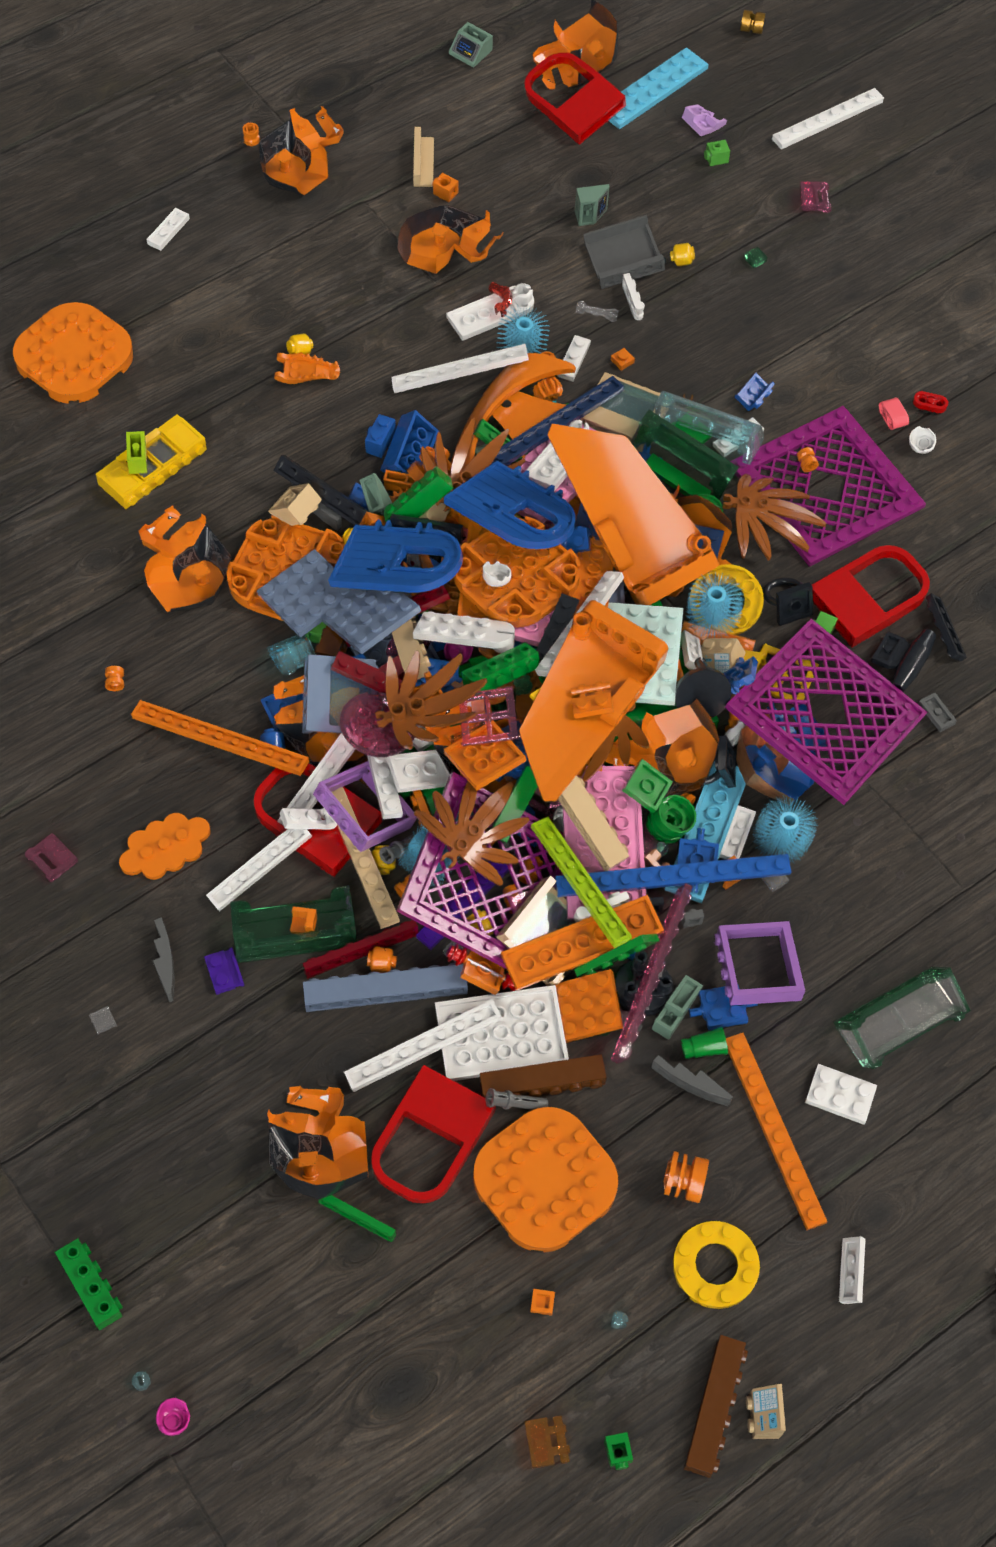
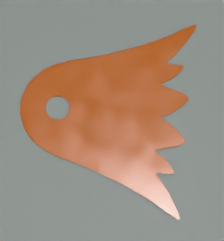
M517 391L506 399L511 402L510 407L506 408L500 405L492 415L505 430L509 429L508 434L513 440L566 405Z

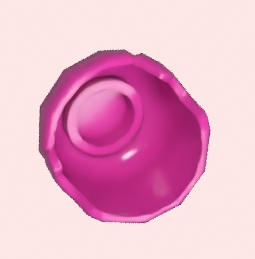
M446 643L444 647V655L448 661H451L458 654H462L463 659L460 665L470 659L473 651V646Z
M175 1397L166 1399L159 1405L156 1412V1424L162 1433L168 1436L180 1435L187 1429L190 1413L186 1402Z

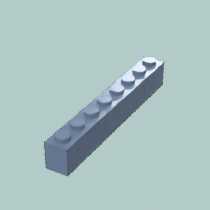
M455 963L442 967L432 965L424 969L413 967L405 971L395 969L387 973L351 974L348 977L342 978L332 976L324 980L313 978L303 982L306 1012L467 994L468 985L466 980L460 978L463 964L456 966Z

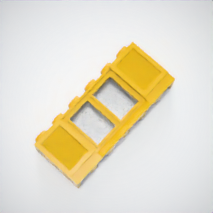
M178 414L145 436L147 473L129 474L127 450L96 473L98 485L125 509L135 505L139 499L148 495L154 488L163 484L166 479L175 475L178 470L190 464L194 458L202 455L207 450L205 437Z

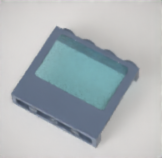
M307 655L304 658L302 733H342L344 729H347L352 734L362 735L360 721L374 719V714L377 712L375 695H377L378 691L330 670L335 661V656ZM355 658L378 669L374 659Z

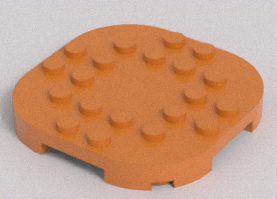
M72 302L54 307L21 333L15 341L13 356L19 373L24 378H30L49 393V397L63 403L79 400V403L96 397L99 394L98 389L119 371L124 373L129 368L133 360V347L128 332L122 326L91 305Z
M274 515L264 521L260 519L247 530L246 539L234 561H230L228 565L227 580L230 593L243 607L283 621L258 596L257 590L314 549L335 567L345 546L344 540L330 529L322 531L304 524L291 526Z
M525 516V519L518 518L531 527L545 530V525L534 518ZM488 530L471 543L467 544L465 542L461 545L463 562L460 570L453 577L459 591L489 619L505 621L512 624L514 628H519L537 623L555 610L562 593L572 597L579 585L580 562L571 548L567 550L561 544L546 549H528L513 545ZM487 561L490 564L499 561L501 564L507 565L511 569V580L501 587L489 586L483 579V565Z
M543 1107L524 1114L482 1147L474 1165V1186L481 1202L487 1205L509 1233L508 1236L516 1244L530 1251L551 1252L566 1246L571 1239L598 1218H602L610 1210L617 1193L618 1174L610 1156L577 1117L563 1109Z

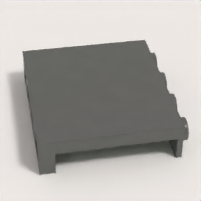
M647 215L583 234L585 247L601 289L621 284L623 274L630 273L633 280L665 270L664 257L659 253L648 225Z

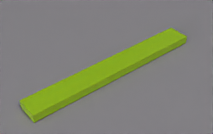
M546 817L532 823L531 829L611 945L616 948L630 941L632 935L551 819Z

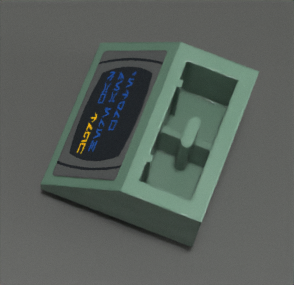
M467 22L458 30L449 54L474 68L492 51L493 35Z
M609 184L576 189L575 215L579 226L595 224L607 211Z

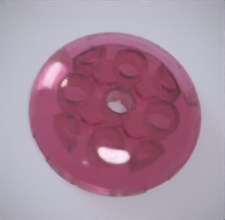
M379 692V695L359 694L345 704L340 715V728L344 738L354 749L368 756L382 758L394 756L406 750L397 741L392 722L382 728H379L377 725V721L383 718L377 719L375 713L378 711H390L386 693ZM408 733V734L410 735L411 739H412V742H413L414 739H415V737H413L410 733Z

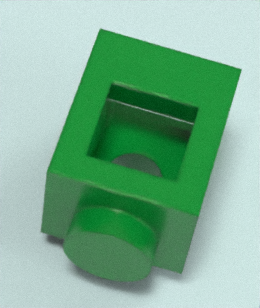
M628 1433L605 1436L604 1444L606 1446L609 1466H615L616 1470L629 1468L628 1463H632L633 1456ZM620 1450L623 1455L616 1457L614 1451Z

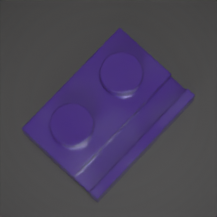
M233 948L204 956L216 995L236 989L235 987L244 986Z

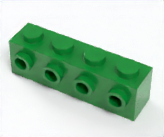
M437 466L432 470H428L424 477L414 482L410 489L401 493L396 501L386 506L384 510L385 521L390 520L392 514L419 518L453 489L451 478Z
M526 642L462 671L463 686L486 678L487 683L473 695L477 698L534 671L540 664L539 653Z
M77 1238L55 1252L99 1331L123 1317L119 1311L123 1307L117 1296L115 1298L111 1297L109 1291L113 1289L107 1279L102 1280L99 1276L102 1270L97 1261L91 1262L88 1256L91 1254V1251L86 1242L81 1244Z

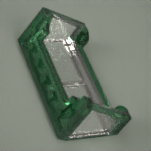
M930 967L833 1023L862 1067L875 1069L882 1065V1061L885 1059L884 1056L947 1020L957 1022L964 1019L965 1014L971 1010L951 968Z

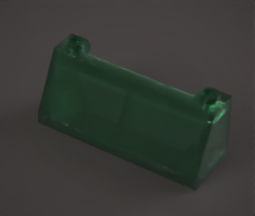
M648 410L631 440L632 445L636 448L641 444H646V446L650 447L654 441L711 478L712 480L708 486L713 487L712 496H715L718 500L723 496L739 470L738 466L651 410Z
M349 885L334 888L330 894L331 898L255 909H252L250 903L244 900L230 902L237 962L340 949L348 943L357 942ZM293 907L316 909L317 922L315 931L299 934L290 932Z

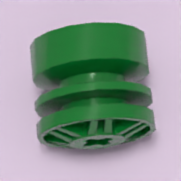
M667 796L662 800L656 812H649L646 818L648 833L659 843L673 844L694 827L696 811L691 802L683 796Z

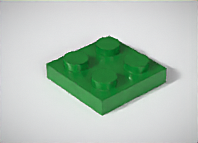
M641 759L622 791L651 813H654L660 806L673 781Z

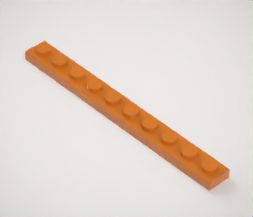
M142 700L139 701L131 713L132 719L299 776L302 775L309 763L307 756Z
M744 1033L726 1038L730 1058L806 1230L826 1224L827 1219Z

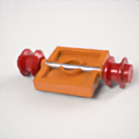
M458 943L449 947L446 953L447 961L455 960L456 966L464 963L460 978L494 995L499 992L501 982L503 990L508 987L510 992L516 991L509 972L504 974L505 968L469 949L466 950L465 947L462 950L458 949Z

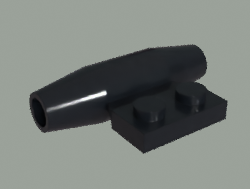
M924 629L909 644L905 638L888 631L874 653L871 662L886 669L896 668L891 683L904 692L917 678L930 656L936 634L930 629Z

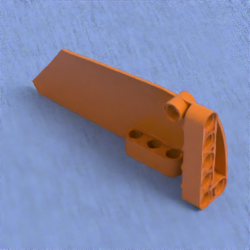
M551 424L547 436L611 563L617 572L623 573V581L636 605H651L720 565L711 548L710 539L701 534L626 436ZM699 539L703 540V545L701 548H698L697 542Z
M595 600L589 601L581 612L574 615L572 627L519 730L543 801H557L639 699L645 689V685L665 662L668 645L662 639ZM599 681H602V683L610 682L611 689L604 690V693L611 692L614 712L575 719L572 698H578L580 695L572 696L571 688H576L582 684L585 686L593 685ZM597 692L587 693L586 696L596 695Z

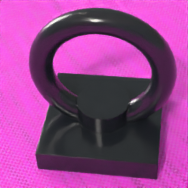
M778 578L770 581L763 588L764 599L769 604L776 606L777 623L780 626L813 615V586L810 582L803 584L793 578ZM776 586H794L792 588L777 592L776 598H773L770 595L771 589H773Z
M726 735L719 736L720 743L715 759L716 772L708 776L703 785L711 784L722 777L727 787L733 788L736 787L737 753Z

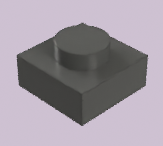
M690 909L683 913L681 920L683 928L702 924L704 920L703 910Z

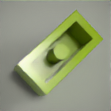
M144 431L126 432L129 474L147 473Z

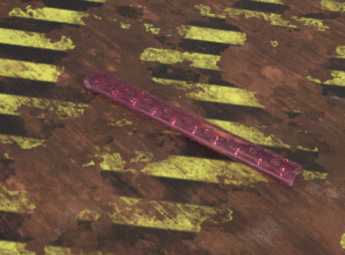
M687 883L679 887L675 893L663 924L664 932L659 935L660 941L654 947L611 1058V1061L617 1064L630 1057L632 1053L631 1045L639 1035L637 1030L645 1019L646 1014L644 1012L646 1007L652 1001L653 996H651V993L659 983L658 975L665 967V957L670 953L672 939L679 931L678 923L683 919L685 905L689 903L692 897L690 894L692 886Z

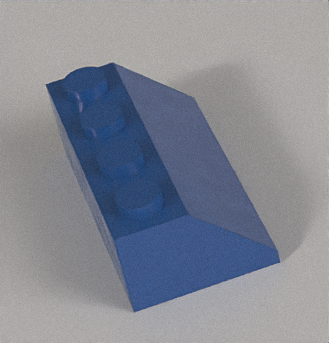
M416 410L401 415L380 470L384 474L386 470L409 474L407 470L414 461L422 462L419 458L422 446L424 448L426 446L433 448L439 430Z

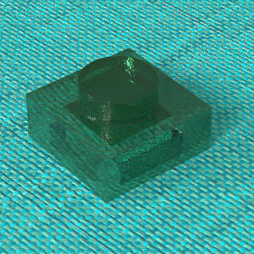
M759 247L744 254V259L753 268L767 262L768 257Z

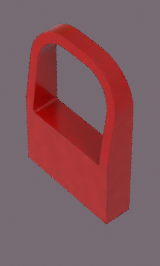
M556 53L548 56L534 67L525 79V91L529 101L579 145L626 106V97L595 69L571 53ZM556 64H567L576 69L590 82L559 108H555L532 90V84L550 67Z
M885 545L871 550L812 584L813 603L820 611L838 618L835 629L853 648L920 606L928 593L930 580L927 572L909 552L897 546ZM882 558H894L901 561L918 579L921 588L918 594L888 612H884L853 577Z
M308 763L302 774L309 777L316 767ZM275 768L257 788L254 795V807L256 816L261 824L278 837L287 829L263 810L262 802L272 787L283 776L291 773ZM343 786L360 828L367 836H370L383 822L381 812ZM338 826L330 830L308 829L312 837L297 848L296 851L335 877L351 859Z
M423 1065L373 1148L372 1169L376 1179L388 1190L414 1203H430L440 1199L450 1189L495 1113L496 1106L487 1107L485 1098ZM406 1117L462 1147L442 1182L430 1191H413L389 1178L380 1166L382 1153Z

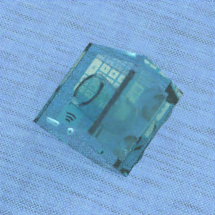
M296 635L267 647L277 669L283 675H290L295 673L296 669L304 668V658L307 655H316L310 639L305 636L300 638Z

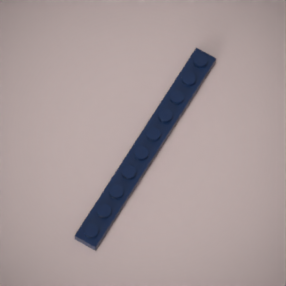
M614 376L608 378L503 445L491 464L499 461L508 466L549 439L547 434L551 424L569 426L572 421L581 419L623 392L625 386Z

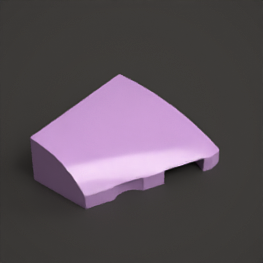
M699 105L685 107L682 116L700 136L712 133L727 123L726 119L718 120L714 118L715 113L707 111Z

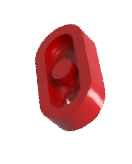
M920 391L915 394L913 404L918 409L943 413L948 407V400L941 395Z

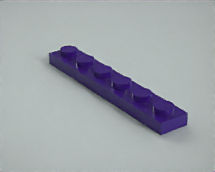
M488 862L497 870L501 878L509 871L507 864ZM477 873L476 876L485 896L496 884ZM473 878L467 883L469 891L477 889ZM462 888L457 895L465 893L464 889ZM478 892L470 894L474 904L481 900ZM466 896L459 898L462 908L470 906ZM455 900L447 903L451 913L458 910ZM460 913L453 915L459 920L462 919ZM424 927L416 935V938L428 949L432 950L444 936Z

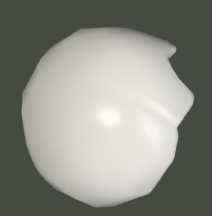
M918 426L911 431L909 443L912 450L920 454H926L934 449L936 435L930 428Z
M487 561L483 565V579L489 586L501 587L511 580V569L507 565L501 564L499 561H496L494 564H490Z

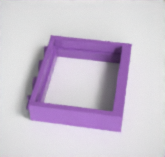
M369 761L319 782L313 793L317 801L320 802L360 852L410 829L417 819L414 811L399 795L403 815L402 818H395L398 821L397 823L370 836H367L333 795L332 791L362 778L377 796Z
M789 921L721 925L718 927L717 934H714V943L716 946L718 945V962L722 963L721 977L726 982L725 995L729 997L730 1005L802 1000L805 987ZM779 936L790 986L739 990L728 939Z

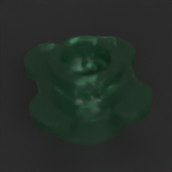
M526 674L522 678L514 680L513 685H515V694L517 696L521 694L526 695L531 692L533 685L529 681V675Z

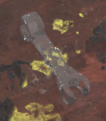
M579 301L576 307L578 314L587 312L596 316H603L612 322L617 320V309L603 310L599 307L587 306L582 301Z

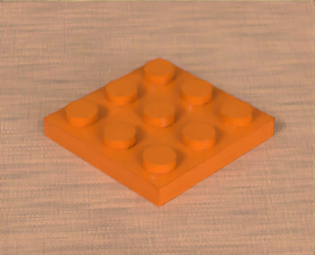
M493 720L444 749V754L476 791L526 762V756Z
M611 969L560 982L557 985L554 984L556 986L566 1043L623 1028L614 974Z

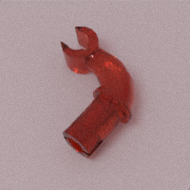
M492 282L489 285V292L503 299L502 302L495 305V313L497 315L500 311L501 317H505L504 315H507L506 310L512 303V292L509 290V287Z

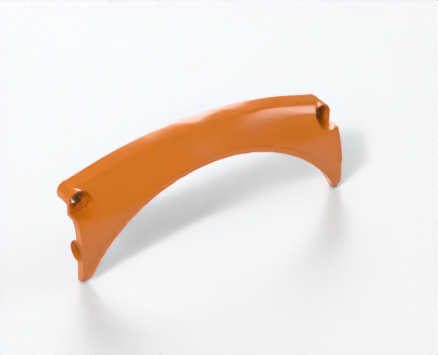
M528 353L529 360L507 365L478 401L462 431L459 441L472 418H475L474 433L481 419L488 421L494 411L515 392L544 378H552L559 374L575 373V365L554 356L538 353ZM472 434L468 454L460 474L475 457L479 438ZM450 508V512L447 514L444 522L460 524L468 530L470 519Z

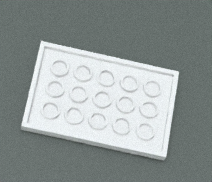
M555 985L497 993L496 995L490 994L435 1002L438 1026L493 999L502 1017L501 1020L442 1048L446 1077L453 1081L477 1078L482 1072L569 1059Z

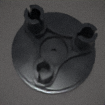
M699 657L694 662L696 669L689 671L677 681L675 704L677 708L690 705L697 698L710 717L713 718L720 714L730 701L732 694L731 685L722 672L711 668L705 658L701 659Z
M641 951L640 954L637 952L633 960L620 967L614 979L619 1005L630 1014L647 1017L658 1014L663 1010L666 1002L673 994L674 986L672 977L664 966L654 960L647 959L648 955L645 951Z

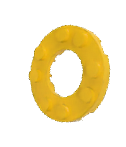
M725 564L719 565L699 577L704 583L708 580L710 584L712 580V583L714 582L716 586L717 581L719 586L720 579L721 584L722 582L729 584L728 582L730 581L732 582L730 583L731 585H736V587L742 589L745 604L743 610H741L742 614L739 613L741 619L739 617L738 620L735 617L729 618L737 621V624L736 622L734 624L733 621L732 623L730 622V624L734 625L732 628L728 627L729 630L733 631L731 634L739 635L750 629L757 622L763 610L764 597L761 585L750 571L740 566ZM695 583V585H693L694 589H695V587H696V589L699 590V589L697 588L698 586H696V583ZM691 590V594H692V591H693V594H694V592H695L696 594L698 593L699 595H701V594H700L701 592L695 591V590ZM721 624L722 627H720V628H719L720 625H718L717 630H718V629L720 630L721 628L724 629V628H725V625H724V627H723V625Z
M709 1221L692 1227L682 1236L674 1252L673 1270L679 1287L683 1289L692 1301L704 1307L723 1309L737 1305L751 1293L758 1280L760 1262L753 1242L742 1230L729 1223ZM717 1243L724 1245L735 1255L738 1267L736 1275L731 1281L715 1285L706 1282L699 1275L695 1263L696 1256L708 1244Z

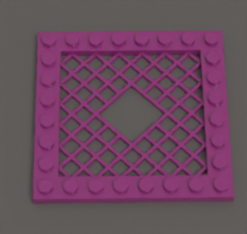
M844 405L729 462V467L739 479L744 474L751 476L749 487L759 479L774 478L773 482L781 483L780 488H783V484L792 485V490H795L796 486L805 488L804 493L807 494L811 472L809 474L799 473L801 462L791 461L789 456H797L798 452L794 450L802 447L801 449L810 447L814 449L815 454L816 450L826 452L825 458L814 456L818 461L824 462L823 467L818 466L815 470L846 476L841 502L811 495L809 500H814L815 506L805 505L806 499H803L802 504L792 502L793 499L788 501L812 510L814 514H816V511L826 513L825 519L822 520L826 524L836 526L835 532L825 530L826 526L823 529L814 528L813 524H811L809 527L800 525L801 521L776 515L794 527L807 542L809 550L805 552L789 541L809 567L925 508L926 505L924 500ZM830 433L829 438L823 437ZM832 433L842 435L841 441L831 439ZM844 436L849 442H844ZM816 440V441H815V445L808 444V443H810V442ZM818 440L828 442L827 448L817 446ZM830 443L840 445L839 450L830 449ZM842 446L852 447L851 453L842 451ZM854 449H856L860 455L854 454ZM828 453L838 454L837 460L827 458ZM787 454V458H786V459H781V458H780V457H782V456H784V455ZM840 455L850 457L849 463L839 461ZM852 459H861L862 464H853ZM773 461L772 467L766 466V464ZM866 461L870 467L864 466V462ZM775 462L785 463L784 469L774 467ZM826 462L836 464L835 470L825 468ZM787 465L797 466L796 472L787 470ZM838 465L847 466V472L838 471ZM851 467L860 469V474L850 473ZM761 469L770 470V476L760 475ZM863 470L872 472V477L862 476ZM773 471L783 473L782 479L772 477ZM875 473L878 475L880 479L874 478ZM785 474L795 476L794 482L784 480ZM849 477L858 479V484L848 483ZM797 478H807V483H798ZM861 480L870 481V487L860 486ZM873 482L883 484L882 490L872 488ZM769 484L767 487L763 488L762 490H760V491H758V492L765 491V490H769V489H778V488L770 487V484ZM885 485L891 492L885 491ZM846 488L856 489V494L846 493ZM859 490L869 491L868 497L859 496ZM871 492L881 494L880 500L870 498ZM883 496H892L893 501H883ZM844 498H853L854 504L844 503ZM857 499L867 501L866 507L856 505ZM818 501L828 503L827 509L818 508ZM869 502L879 504L878 510L868 508ZM830 504L840 506L839 512L829 510ZM842 508H852V514L842 513ZM855 509L865 511L864 517L854 515ZM828 514L838 516L837 522L827 520ZM840 518H850V524L840 523ZM812 531L822 533L821 539L811 538Z
M812 619L756 674L754 682L744 686L725 706L728 711L843 805L848 802L927 714L926 710ZM812 649H819L822 656H813ZM807 650L809 651V655H803ZM802 659L810 660L811 667L803 666ZM798 660L799 666H792ZM814 660H823L824 667H816ZM827 661H834L836 668H829ZM788 670L789 677L782 676ZM792 670H800L801 677H793ZM804 671H812L814 678H806ZM817 671L825 672L826 678H818ZM829 672H837L838 679H830ZM841 672L849 673L851 680L843 679ZM781 681H790L791 688H782ZM794 681L802 682L803 689L795 688ZM777 682L778 687H772ZM806 682H815L816 689H807ZM819 682L827 683L828 690L820 689ZM831 683H839L841 690H832ZM844 684H852L853 691H845ZM856 684L864 685L865 691H857ZM770 691L779 692L780 699H772ZM767 692V698H761ZM783 692H792L793 699H784ZM796 693H804L805 700H797ZM808 693L842 695L847 725L814 723ZM846 695H854L855 702H847ZM858 695L866 696L868 703L859 702ZM871 696L879 697L880 703H872ZM760 702L769 703L770 710L761 709ZM773 703H781L782 710H774ZM785 703L794 704L795 711H787ZM798 704H806L807 711H799ZM848 706H855L858 714L849 713ZM861 707H869L870 714H862ZM873 707L881 708L882 715L874 714ZM885 708H892L895 715H887ZM765 714H770L771 719L768 718ZM775 714L783 715L784 722H776ZM787 715H796L797 722H789ZM800 715L809 716L810 723H801ZM851 718H859L860 725H852ZM863 718H871L872 726L864 725ZM875 719H884L885 726H877ZM888 719H895L889 726ZM779 726H785L786 731H784V730H783L781 727H779ZM789 726L798 727L799 734H791ZM802 727H811L812 735L803 734ZM815 728H823L824 735H816ZM828 728H836L837 736L829 735ZM840 729H848L850 736H841ZM853 729H861L862 737L854 736ZM865 730H873L875 737H867ZM878 730H885L879 737ZM794 738H800L801 744ZM804 739H813L814 746H806ZM817 739H825L827 747L818 746ZM830 740H838L839 747H831ZM842 740H851L852 748L844 747ZM855 741H863L865 748H856ZM868 741H875L869 748ZM809 750L815 751L816 756L812 754ZM819 751H828L829 758H820ZM832 751L841 752L842 759H833ZM845 752H853L854 759H846ZM857 752H864L863 756L859 759ZM834 763H843L844 771H836ZM847 764H854L852 768L848 771Z
M452 772L442 796L452 810L454 823L458 824V820L455 821L459 812L462 793L468 780ZM484 788L477 791L472 811L474 815L477 812L476 809H479L493 793ZM435 811L433 817H435L442 824L437 814V811ZM524 811L521 818L528 817L530 821L520 830L511 834L509 839L512 847L505 849L504 844L498 840L501 850L507 852L514 849L523 873L516 875L512 867L513 864H507L517 890L488 900L485 899L474 869L468 863L458 864L457 862L451 869L446 868L444 861H440L445 844L428 831L397 912L507 969L501 957V952L508 950V948L498 938L495 939L487 933L494 931L495 936L499 934L498 929L504 928L508 923L504 912L512 910L513 914L516 913V908L520 907L526 900L522 891L530 889L532 893L534 887L543 879L540 872L541 869L547 867L550 876L554 879L556 876L563 875L557 865L553 872L551 866L556 863L549 862L546 855L547 850H544L542 843L531 829V824L540 819ZM558 830V831L560 832V834L562 835V837L564 838L563 832L560 831V830ZM520 833L524 843L517 845L513 835ZM537 842L540 852L533 854L530 844ZM490 843L486 844L487 848H492ZM526 846L529 856L522 858L518 848ZM542 855L546 865L538 867L535 857ZM531 859L534 869L527 871L523 861ZM440 862L442 870L435 873L438 863ZM468 865L471 876L464 878L460 867ZM456 869L459 880L452 882L448 872ZM536 871L539 882L532 884L529 873ZM444 873L448 884L440 886L436 876ZM525 876L528 886L521 888L517 878ZM473 878L477 889L469 891L465 881ZM433 879L436 888L428 890ZM461 882L465 893L457 895L453 885ZM449 887L453 897L445 899L441 889ZM437 891L441 901L433 904L429 893ZM478 892L482 902L474 904L470 894ZM518 893L522 903L514 905L511 895ZM466 896L470 906L462 908L459 898ZM507 897L510 907L503 909L499 899ZM455 900L458 910L451 913L447 902ZM495 901L499 911L491 913L487 903ZM557 902L552 904L530 932L532 933L530 939L528 940V937H526L525 943L556 930L563 910ZM443 904L445 912L435 906ZM483 905L487 915L479 917L476 907ZM472 909L475 920L468 922L464 911ZM460 913L462 921L455 918L453 915ZM500 914L504 924L497 927L493 916ZM489 918L492 929L485 931L481 920ZM477 922L480 930L472 927L470 924Z

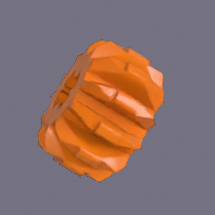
M556 377L543 379L532 390L534 397L551 402L558 399L563 392L562 385Z

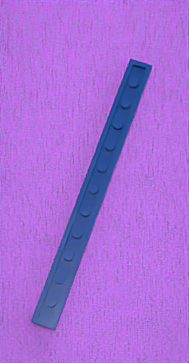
M788 854L588 874L602 893L784 876L790 875L792 872ZM564 875L555 877L557 897L578 896Z

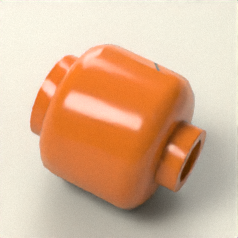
M376 946L372 951L369 950L367 966L370 967L372 972L387 973L391 968H396L397 956H393L391 948Z

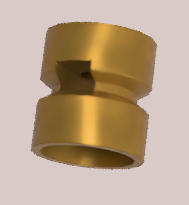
M744 10L740 31L749 32L752 30L753 33L762 34L766 13L757 12L754 14L753 11Z

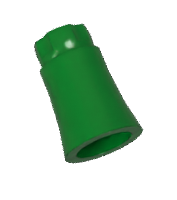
M722 1026L681 1040L685 1059L711 1055H728L727 1041Z

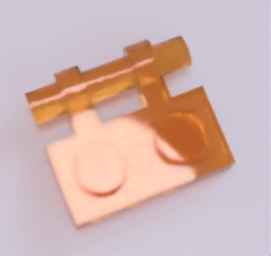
M562 1416L553 1417L554 1426H548L547 1417L524 1422L532 1469L554 1465V1455H560L561 1464L570 1462L568 1454L570 1453V1447L566 1443L565 1432L567 1430L566 1425L563 1424ZM556 1434L558 1443L556 1447L551 1445L550 1435Z

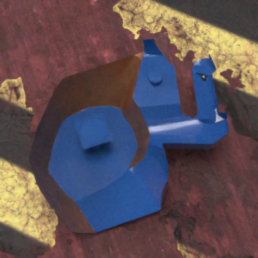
M805 704L798 705L799 711H807ZM765 714L768 718L771 719L770 714ZM775 714L776 722H784L783 715ZM800 715L801 723H810L809 716ZM747 725L741 730L736 760L744 781L748 786L768 797L783 801L784 804H787V797V802L790 806V797L792 804L815 782ZM779 726V727H781L784 731H786L785 726ZM789 726L791 734H797L794 727ZM802 727L803 734L812 735L811 727ZM815 728L816 735H824V729ZM794 738L801 744L800 738ZM804 739L806 746H814L813 739ZM817 739L818 746H827L825 739ZM809 750L812 754L816 756V753L814 751Z

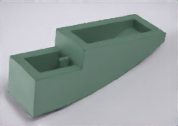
M376 473L360 479L361 487L369 512L384 516L386 506L392 504V501Z
M685 975L654 1021L652 1030L669 1040L695 1001L703 985Z

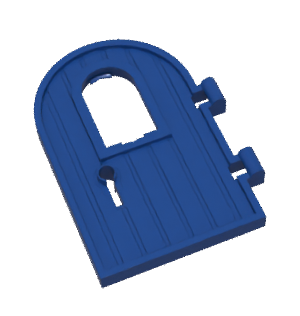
M496 461L444 496L445 505L509 543L523 548L546 549L555 547L569 539L575 528V512L572 506L562 498L563 490L560 489L555 493L554 485L548 488L542 487L529 479L530 472L528 470L521 473V466L511 469ZM529 508L555 525L548 530H540L531 527L514 515L520 510Z
M377 520L375 526H354L328 581L330 587L409 593L425 592L436 589L450 581L462 566L463 554L458 540L447 532L434 530L432 523H428L426 528H423L421 522L417 523L416 528L392 527L390 520H387L385 526L382 525L381 520ZM407 554L443 557L440 565L433 568L401 567V562Z

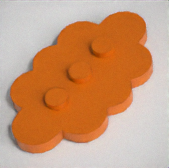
M180 813L168 815L163 822L153 821L149 823L145 831H135L129 836V850L125 851L119 859L121 870L127 875H136L142 872L146 878L151 880L160 879L167 871H179L185 862L196 861L200 858L203 850L201 842L205 841L210 835L209 823L201 817L188 820Z

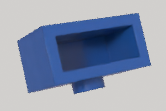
M381 414L378 415L373 426H370L365 439L366 453L380 458L383 457L396 431L395 419Z

